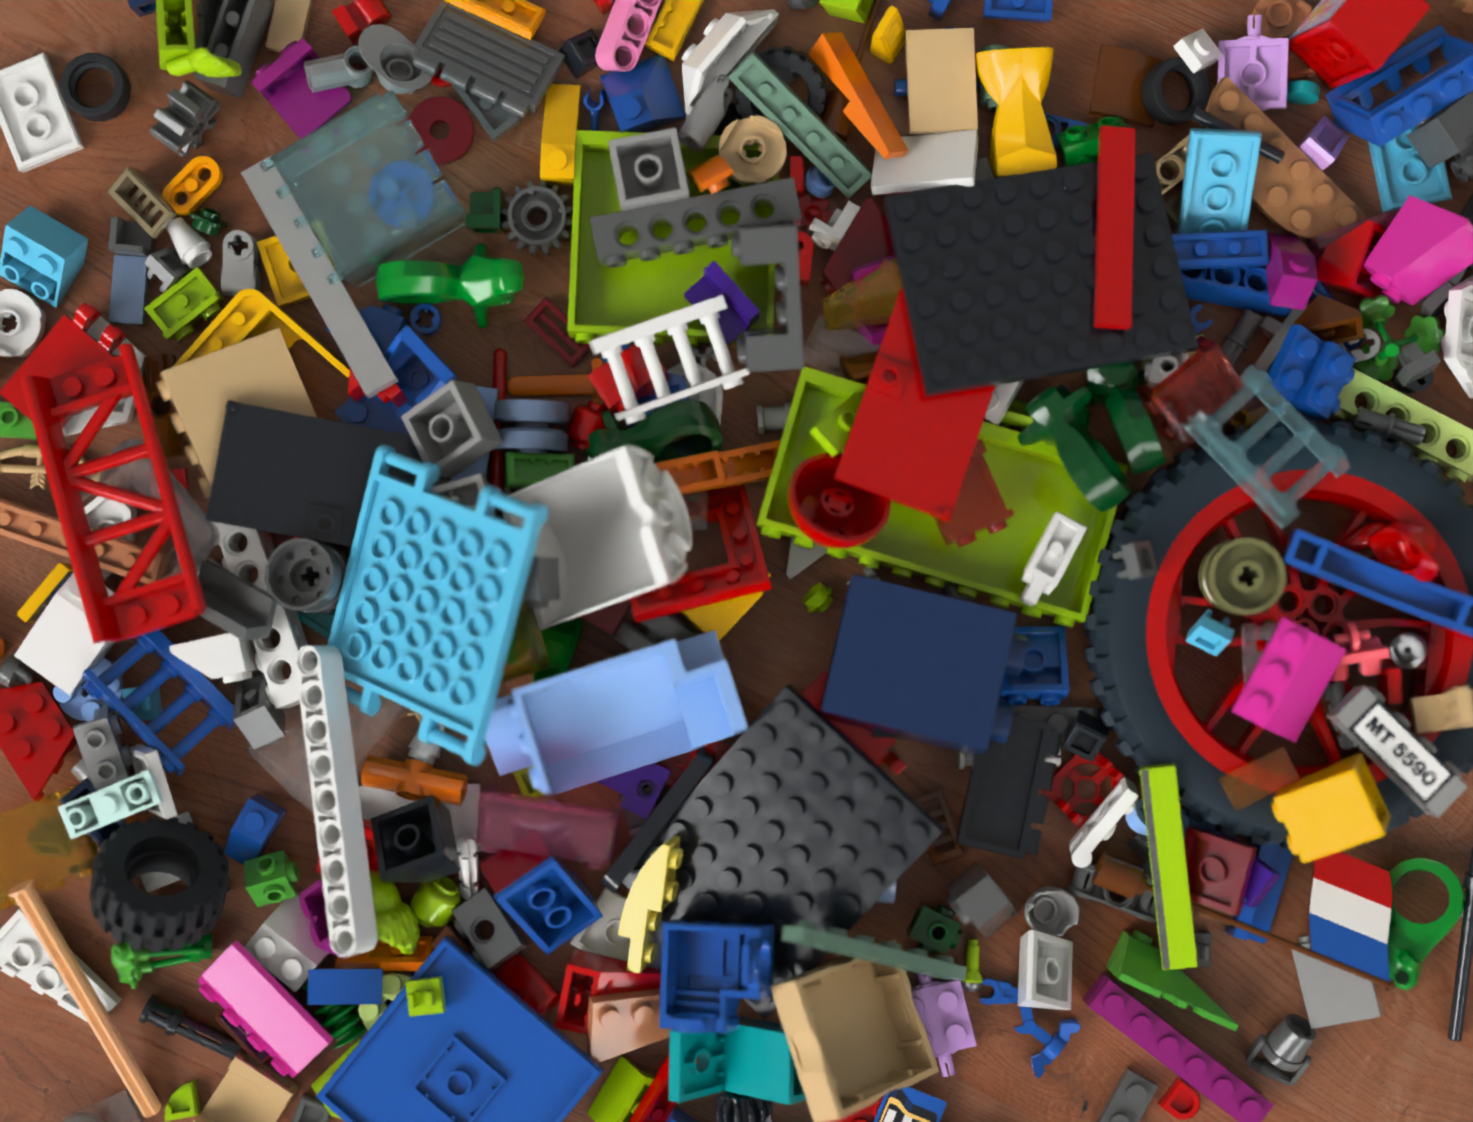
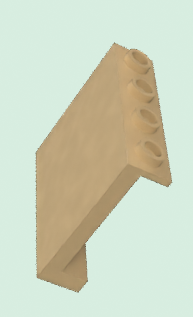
M279 328L161 371L159 374L161 381L156 382L161 398L164 402L169 400L175 412L170 415L176 432L178 434L183 432L188 445L184 447L186 456L191 466L197 464L202 477L198 479V483L205 498L210 497L226 413L225 406L228 400L317 418Z

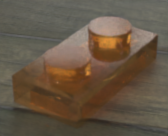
M1279 747L1219 778L1235 810H1240L1300 779L1284 747Z

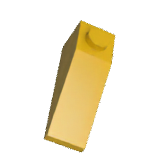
M551 84L546 93L541 139L540 179L545 181L548 186H574L576 130H579L581 85Z

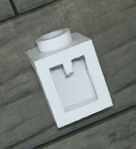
M848 201L843 211L838 208L835 210L828 224L814 218L807 234L811 236L817 246L835 251L861 207Z

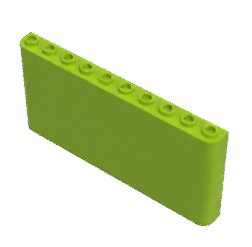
M805 366L804 369H801L756 522V526L761 528V535L780 540L781 535L794 539V545L806 549H813L814 545L827 548V555L840 559H846L847 555L860 559V565L873 569H878L879 565L892 568L891 574L902 578L911 579L912 575L925 578L924 584L943 589L945 584L956 587V593L965 597L976 598L977 594L989 597V603L998 607L1009 608V604L1022 607L1021 613L1028 616L1041 618L1042 614L1054 617V623L1061 626L1073 628L1074 623L1086 622V615H1088L1092 596L1089 595L1090 585L1092 581H1097L1101 567L1097 559L1100 550L1106 549L1117 506L1105 512L1095 508L1072 481L1058 455L1056 446L1048 445L1044 441L1031 445H1021L1017 439L1020 432L983 421L950 522L891 501L890 515L886 524L877 535L864 544L852 548L836 549L822 546L809 539L798 528L790 512L788 490L791 478L796 468L804 460L814 455L828 453L810 431L855 392L862 398L866 385ZM1116 462L1126 475L1128 465ZM1059 511L1086 526L1087 529L1057 587L1053 588L1049 595L1042 592L1036 605L1030 607L1019 601L1027 583L1021 581L1024 574L1023 571L1053 513Z

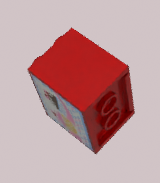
M1321 0L1289 37V49L1332 90L1378 70L1431 7L1424 0Z

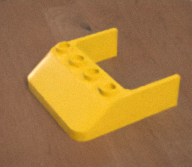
M244 289L238 292L173 366H178L279 328L288 350L297 341L305 340L347 378H349L350 368L264 294L255 289Z

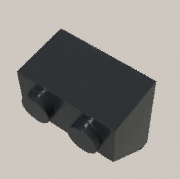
M429 796L371 818L379 874L383 882H432L461 871L450 811L435 796Z

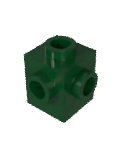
M922 901L906 931L910 938L918 941V948L928 951L931 955H936L937 951L946 955L949 948L955 949L962 935V930L959 929L961 923L954 917L956 914L954 910L940 903L934 908ZM935 927H941L939 931L932 932Z

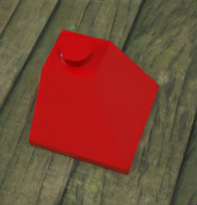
M1368 220L1327 245L1323 255L1316 264L1318 281L1328 287L1363 299L1366 297L1375 298L1381 295L1382 289L1370 281L1371 275L1363 264L1387 229L1375 221Z

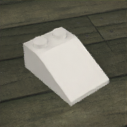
M73 573L56 592L14 656L71 696L84 681L83 671L88 667L93 670L116 642L93 644ZM106 587L108 596L114 595V592Z

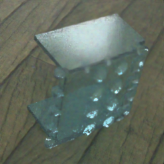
M393 90L381 97L379 94L374 95L260 164L263 172H267L274 167L277 168L286 183L276 190L279 199H282L292 193L304 213L293 221L296 228H301L310 223L321 244L311 250L314 258L327 253L337 271L327 277L330 285L345 279L357 289L377 277L380 264L406 260L466 224L467 212L460 202L457 203L458 199L447 181L442 180L435 185L431 183L440 178L442 173L430 152L425 150L415 156L414 152L420 150L425 144L412 122L408 120L400 125L396 124L407 116V111Z

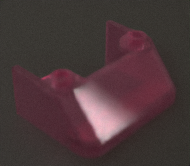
M490 783L480 791L476 843L482 845V851L501 854L503 849L553 856L582 861L585 868L604 870L605 865L613 863L623 811L620 803H617L613 810L498 792L496 791L497 784Z

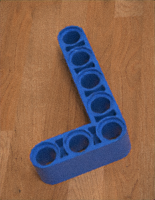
M1254 266L1180 270L1188 299L1244 310L1248 309L1279 317H1287L1293 309L1270 305L1266 268Z

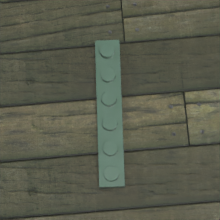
M799 920L798 926H783L781 938L783 941L942 980L965 981L967 967L954 964V958L950 956L934 955V958H929L928 951L908 948L907 952L901 951V944L881 941V945L874 944V937L855 934L854 938L847 937L848 931L827 927L826 931L819 930V923Z

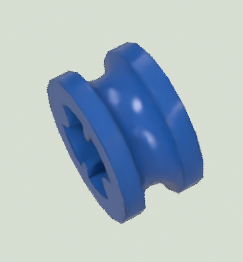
M420 304L412 310L410 323L419 334L425 336L433 335L441 328L442 316L433 305ZM424 311L428 315L430 311L434 313V317L431 318L433 325L429 328L424 324L422 328L418 325L421 321L420 314Z

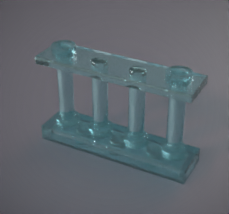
M1250 365L1239 377L1246 384L1212 416H1205L1201 411L1198 412L1184 429L1283 529L1300 514L1295 509L1296 502L1329 471L1338 478L1351 465L1347 462L1346 454L1338 446L1330 445L1272 386L1273 382L1266 372L1261 369L1256 370ZM1256 395L1270 411L1237 441L1232 440L1230 442L1222 434L1221 426ZM1281 420L1295 436L1261 467H1255L1246 458V451ZM1306 446L1320 461L1289 490L1279 492L1270 483L1272 481L1271 476L1299 450Z

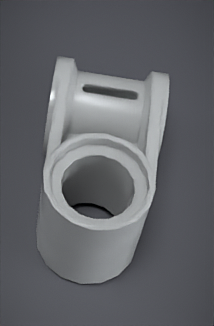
M231 231L223 239L221 289L224 296H235L244 289L261 291L260 252L256 243L257 240L245 231ZM242 240L248 244V248L242 249L241 253L235 250V246L241 245Z

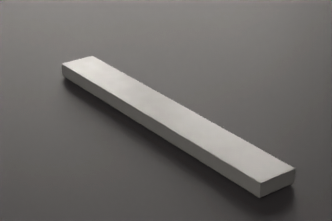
M271 156L241 172L365 395L371 398L399 382Z

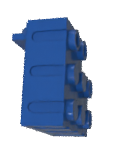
M687 920L663 922L659 1028H671L673 1031L687 1033H728L738 1029L739 1016H737V1006H739V998L764 999L773 996L770 986L773 985L775 925L762 924L755 926L750 923L730 922L720 924V922L713 921L687 922Z

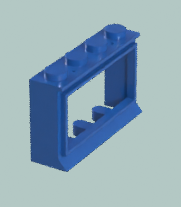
M1441 24L1392 53L1378 70L1328 92L1326 97L1336 125L1379 147L1383 146L1473 90V43L1449 35ZM1439 46L1441 47L1444 59L1449 63L1374 109L1369 110L1374 103L1370 88L1383 81L1386 89L1393 92L1399 91L1402 87L1399 71L1412 63L1415 72L1427 74L1431 69L1427 53Z

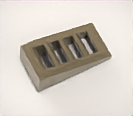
M127 166L107 191L155 239H157L177 214L152 182L138 168ZM137 185L139 189L131 197L129 194ZM144 193H145V194L147 195V197H146V198L144 199V201L138 206L136 203L139 201V199H140V198L144 195ZM153 201L155 206L145 215L144 211ZM162 210L164 214L154 225L151 222L152 219Z

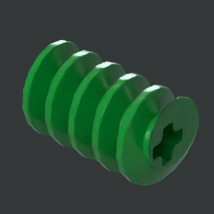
M308 984L302 987L303 991H307ZM357 1004L320 1005L313 1012L314 1016L325 1015L326 1019L320 1025L322 1028H331L332 1031L329 1035L333 1040L337 1041V1044L332 1049L359 1038L367 1031L364 1024L356 1025L361 1019L359 1013L350 1012Z

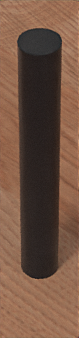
M1196 106L1193 107L1189 114L1190 120L1208 129L1241 130ZM1261 140L1259 155L1279 164L1285 152Z

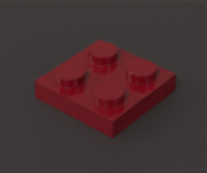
M1194 826L1187 827L1184 848L1190 900L1234 916L1239 915L1257 847Z

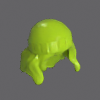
M369 870L377 940L385 943L388 942L391 947H397L402 954H413L418 947L417 941L420 938L419 918L406 903L401 901L400 893L394 882H383L380 879L379 871Z

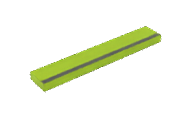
M1175 763L1139 766L1162 970L1198 967Z

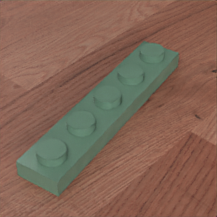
M754 51L729 74L728 78L781 129L791 142L847 198H850L872 177L873 171Z

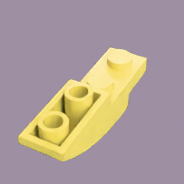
M672 836L649 858L639 872L626 899L618 935L631 938L627 971L640 974L656 958L658 945L654 943L655 931L658 930L661 923V911L671 902L675 901L679 889V883L675 881L676 869H679L683 857V850L679 848L680 836Z

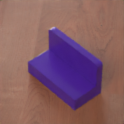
M713 261L704 268L703 277L684 293V297L691 305H695L723 295L727 308L719 311L721 318H718V322L726 344L730 345L743 333V330L749 329L759 320L760 311L721 267Z

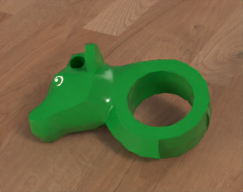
M478 243L474 255H471L462 265L412 260L380 264L377 271L376 287L379 301L386 303L420 305L462 300L473 307L479 328H487L489 308L513 302L515 293L521 291L524 287L523 265L519 261L488 257L487 245Z
M1414 858L1400 862L1389 871L1392 887V908L1387 944L1390 978L1395 981V987L1404 991L1417 986L1424 960L1437 944L1454 929L1463 912L1465 895L1460 880L1447 865L1438 860ZM1418 871L1431 873L1440 878L1449 892V906L1444 915L1436 921L1426 924L1412 923L1403 918L1396 910L1393 901L1394 889L1398 882L1406 875Z

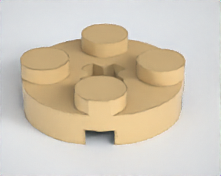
M758 115L749 116V118L737 119L725 128L719 140V156L732 168L734 174L730 178L735 182L747 186L767 183L773 180L784 167L787 156L786 142L781 129L773 121ZM754 143L760 145L758 151L761 155L759 157L754 156L752 159L746 157L747 152L743 148L746 145L751 147Z

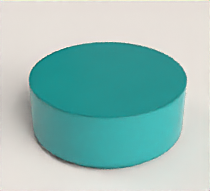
M1309 80L1291 81L1288 83L1287 102L1298 105L1314 104L1319 100L1320 86Z

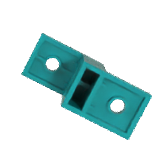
M739 1016L738 1029L728 1033H687L670 1030L669 1101L681 1103L722 1091L787 1105L806 1100L782 1023ZM699 1055V1062L696 1064V1059Z

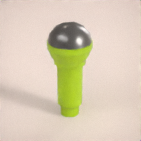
M968 939V944L966 945L965 967H967L966 979L961 981V985L968 992L979 990L983 983L979 970L980 947L978 939Z

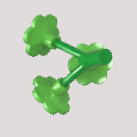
M1378 295L1375 298L1366 297L1359 302L1357 310L1361 311L1363 329H1378L1384 344H1380L1379 351L1372 358L1354 363L1358 371L1380 382H1388L1393 377V370L1398 366V359L1395 356L1399 354V347L1415 341L1423 353H1428L1432 350L1436 354L1439 352L1440 343L1445 335V331L1439 327L1437 317L1433 315L1427 317L1422 315L1414 316L1411 319L1410 327L1405 331V338L1396 340L1390 337L1385 327L1388 323V318L1395 313V307L1389 303L1388 297L1385 295ZM1364 345L1361 348L1363 354H1368V348L1372 345Z

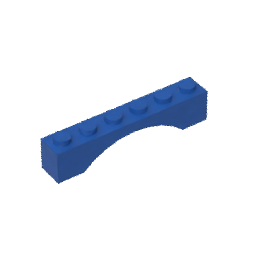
M1299 529L1291 531L1281 555L1284 565L1473 639V597L1430 582H1420L1411 575L1404 574L1401 571L1370 560Z

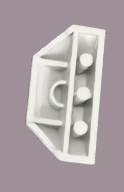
M769 9L725 13L720 20L714 18L709 23L703 33L705 38L698 46L693 43L685 51L681 59L684 61L682 63L686 119L713 79L721 74L729 77V74L773 30L779 20V13L777 11Z

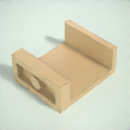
M243 1049L235 1056L228 1067L229 1071L202 1112L192 1122H276L299 1088V1085L282 1076L265 1063L260 1066Z

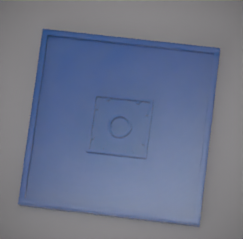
M445 936L411 979L442 976L446 1011L444 1013L409 1017L405 985L316 1095L321 1102L345 1122H563L605 1069L449 936Z

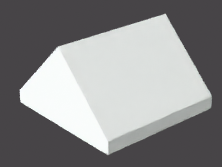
M1028 930L1020 937L1018 1006L1071 1010L1072 941L1036 930Z

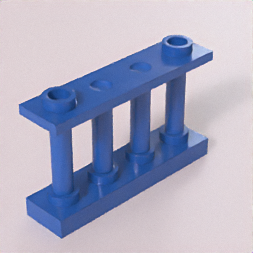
M160 630L138 636L136 639L137 644L99 676L89 667L83 671V680L86 683L83 684V687L95 700L101 697L150 748L157 750L165 772L169 774L173 771L179 777L185 770V765L180 761L184 755L217 726L222 727L225 725L231 731L237 724L233 720L234 706L200 671L173 655L169 646L173 645L172 642ZM146 653L148 655L154 653L162 661L159 664L161 668L121 701L108 686ZM177 676L186 685L183 688L185 692L145 725L132 710L169 678L174 679ZM201 701L209 709L207 712L208 717L169 750L156 735L193 702L198 703Z

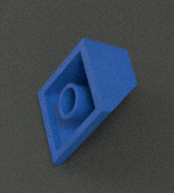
M662 55L637 62L636 66L630 71H613L600 76L621 133H645L686 118L665 57Z

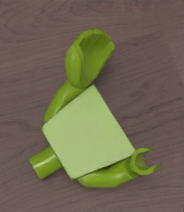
M156 0L160 69L167 70L174 76H184L195 71L207 77L215 78L239 76L242 74L241 66L236 61L210 54L207 48L195 49L192 0Z

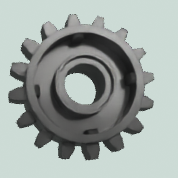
M543 180L539 186H534L531 181H527V188L522 190L517 186L515 187L517 194L513 198L506 197L509 208L501 209V213L508 220L501 223L504 230H512L507 236L510 242L519 240L517 243L519 251H523L528 247L532 256L536 255L537 250H543L545 255H549V248L554 246L560 250L562 248L560 241L562 239L570 240L571 236L567 229L572 228V220L568 216L573 214V207L564 206L570 199L567 194L558 196L560 189L557 185H554L550 190ZM536 211L547 213L545 223L540 226H534L529 221L530 216Z

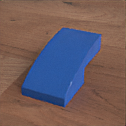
M309 969L307 1005L382 1004L383 969Z

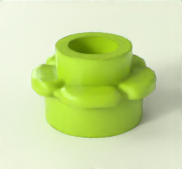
M821 582L813 585L802 599V602L808 608L807 611L809 613L815 611L818 613L824 612L833 601V598L830 596L832 588L825 587Z

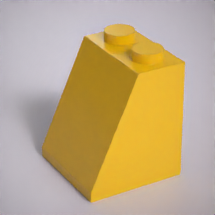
M1362 752L1278 789L1273 798L1274 802H1272L1275 817L1279 822L1284 821L1289 832L1286 836L1288 845L1294 855L1299 854L1302 863L1384 836L1391 817Z

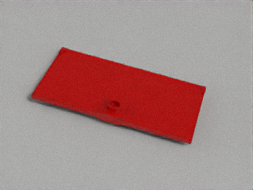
M900 287L834 479L950 522L995 386L925 398L902 287Z

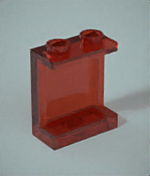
M1202 335L1197 338L1199 347L1192 357L1153 389L1145 385L1138 389L1144 397L1142 402L1146 411L1153 418L1157 416L1162 423L1158 428L1165 438L1170 442L1176 440L1185 447H1188L1250 395V392L1218 344Z
M982 439L976 442L951 521L947 522L933 517L946 547L954 543L957 544L958 548L966 546L977 540L975 534L988 530L989 535L1009 527L1007 521L1015 515L1012 509L1007 510L983 455L987 450Z

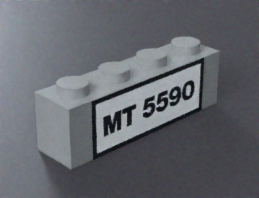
M1355 686L1326 717L1427 815L1439 817L1468 788L1460 779L1463 774L1450 762L1446 761L1443 763L1434 754L1437 749L1430 741L1423 736L1419 738L1409 730L1411 723L1399 712L1395 711L1392 713L1383 704L1386 700L1376 689L1371 686L1368 688L1365 686Z

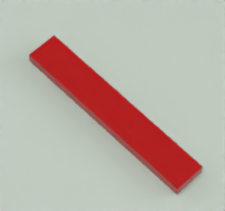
M1101 125L1099 129L1094 299L1095 328L1129 330L1131 327L1136 128Z

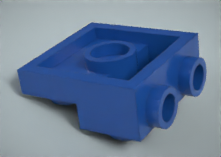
M1291 325L1263 386L1305 416L1328 419L1340 407L1341 401L1338 397L1343 386L1349 384L1355 375L1352 367L1356 358L1336 343L1322 341L1302 325Z
M1065 626L1014 627L1013 633L1029 637L1026 658L1020 676L1004 673L998 700H1006L1007 702L1014 703V706L1026 704L1027 699H1040V704L1045 706L1060 704L1061 699H1066L1070 691Z

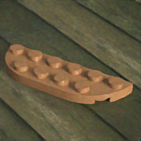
M1227 76L1221 78L1211 93L1206 112L1241 130L1260 131L1262 134L1261 140L1285 152L1279 164L1261 155L1258 156L1252 203L1278 228L1300 238H1331L1346 233L1360 224L1367 215Z

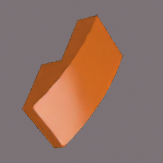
M715 155L685 171L691 184L695 182L700 193L709 189L711 195L730 185L727 178L734 174L730 165L719 155Z

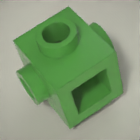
M284 850L244 861L245 888L257 908L297 896L296 882L300 881V872L296 862H290Z

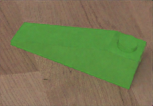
M1136 929L1133 934L1122 931L1106 965L1107 969L1117 979L1157 998L1162 996L1183 1009H1187L1189 1006L1193 1008L1192 1011L1231 1030H1237L1239 1025L1180 969L1162 970L1160 950L1151 944L1154 938Z

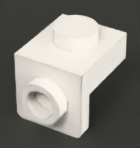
M1203 28L1182 38L1173 46L1193 74L1202 69L1206 71L1223 56Z

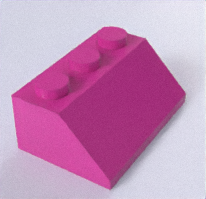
M1281 616L1231 708L1232 712L1296 743L1346 649Z

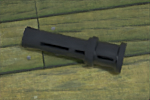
M151 995L138 1021L140 1023L149 1022L164 1029L165 1034L168 1036H174L175 1034L183 1036L230 1058L232 1061L239 1053L241 1046L232 1036L186 1015L187 1011L183 1007L175 1008L158 1000V995ZM196 1030L199 1031V1032H201V1033H203V1034H205V1035H207V1036H209V1037H211V1038H214V1039L220 1041L221 1043L216 1042V1041H214V1040H212V1039H210V1038H208V1037H206V1036H204V1035H202V1034L197 1033Z

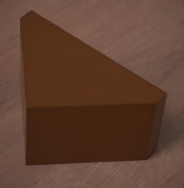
M1321 294L1316 296L1292 324L1302 325L1324 342L1340 344L1365 338L1361 311Z

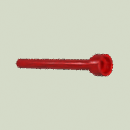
M502 348L496 349L493 354V388L499 389L497 401L506 400L507 353ZM494 419L497 430L505 428V424ZM493 449L491 451L490 485L499 488L501 493L506 495L504 489V452ZM495 507V510H502L499 507Z

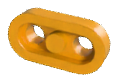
M198 156L192 159L166 185L162 196L176 211V215L187 216L190 214V211L194 212L220 186L223 179L222 169L212 158ZM210 170L211 177L206 181H202V173ZM186 194V203L179 205L178 197Z

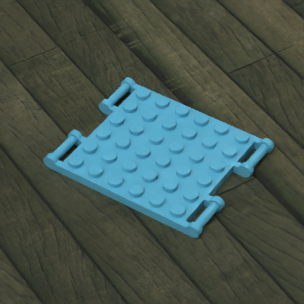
M383 444L377 448L374 455L327 645H333L340 651L344 678L364 687L363 693L346 686L348 702L358 706L362 713L374 716L381 708L382 702L379 695H382L423 715L418 732V737L421 741L427 744L436 743L463 756L465 762L477 766L485 757L486 751L483 745L540 528L548 518V509L538 503L530 505L504 495L499 488L491 485H486L481 490L476 509L431 491L433 484L440 476V467L437 464L429 461L419 462L396 453L395 448ZM392 465L417 475L415 485L389 475V467ZM499 507L524 517L523 527L492 516L494 508ZM438 723L467 735V742L441 731Z

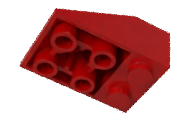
M575 949L567 963L555 1027L587 1035L590 996L661 989V969L647 966L639 974L627 971L628 961Z

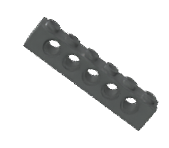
M792 177L717 192L712 195L706 194L590 217V223L600 266L606 265L607 268H617L626 265L627 260L640 258L641 261H652L660 258L661 253L674 251V254L682 255L693 252L695 250L694 247L707 244L708 248L725 246L728 244V240H731V234H737L738 225L792 222L798 227L801 226L802 217L794 178ZM767 205L773 209L774 213L768 218H760L755 214V210L759 206ZM727 212H734L739 215L740 219L734 225H727L721 221V217ZM696 218L705 221L706 226L699 232H693L687 227L691 220ZM667 225L672 229V233L667 238L661 239L654 235L655 229L658 226ZM626 232H634L639 236L638 240L632 245H624L620 242L621 236Z

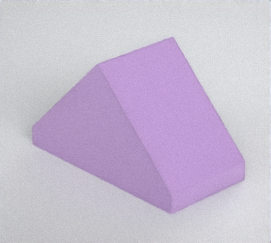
M1324 115L1297 147L1323 171L1336 160L1350 136Z

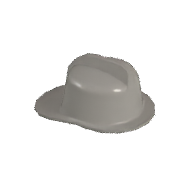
M383 24L371 25L363 30L358 42L361 57L377 73L380 84L386 90L396 94H413L416 89H421L430 83L433 75L413 66L415 58L413 55L414 44L401 32Z

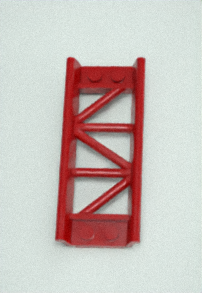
M132 343L119 346L120 356L52 378L29 375L20 379L93 644L118 642L127 638L132 639L194 619L196 616L205 614L204 609L207 608ZM133 396L146 443L78 464L121 399ZM97 408L68 452L60 419ZM150 458L161 499L84 477L138 459ZM79 491L152 512L91 532ZM159 524L114 595L108 596L95 546ZM172 534L182 573L135 588L169 535Z

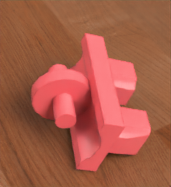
M1354 622L1344 623L1343 633L1333 635V642L1346 649V652L1330 680L1336 682L1349 678L1348 665L1358 663L1359 672L1362 675L1372 676L1381 674L1383 659L1390 658L1389 647L1383 646L1378 636L1370 637L1368 629L1358 631Z

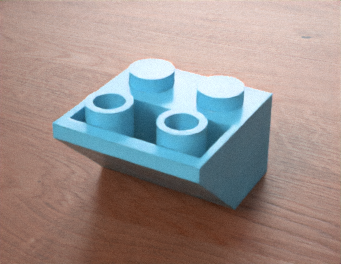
M30 205L5 225L0 259V276L57 308L84 265L89 239Z

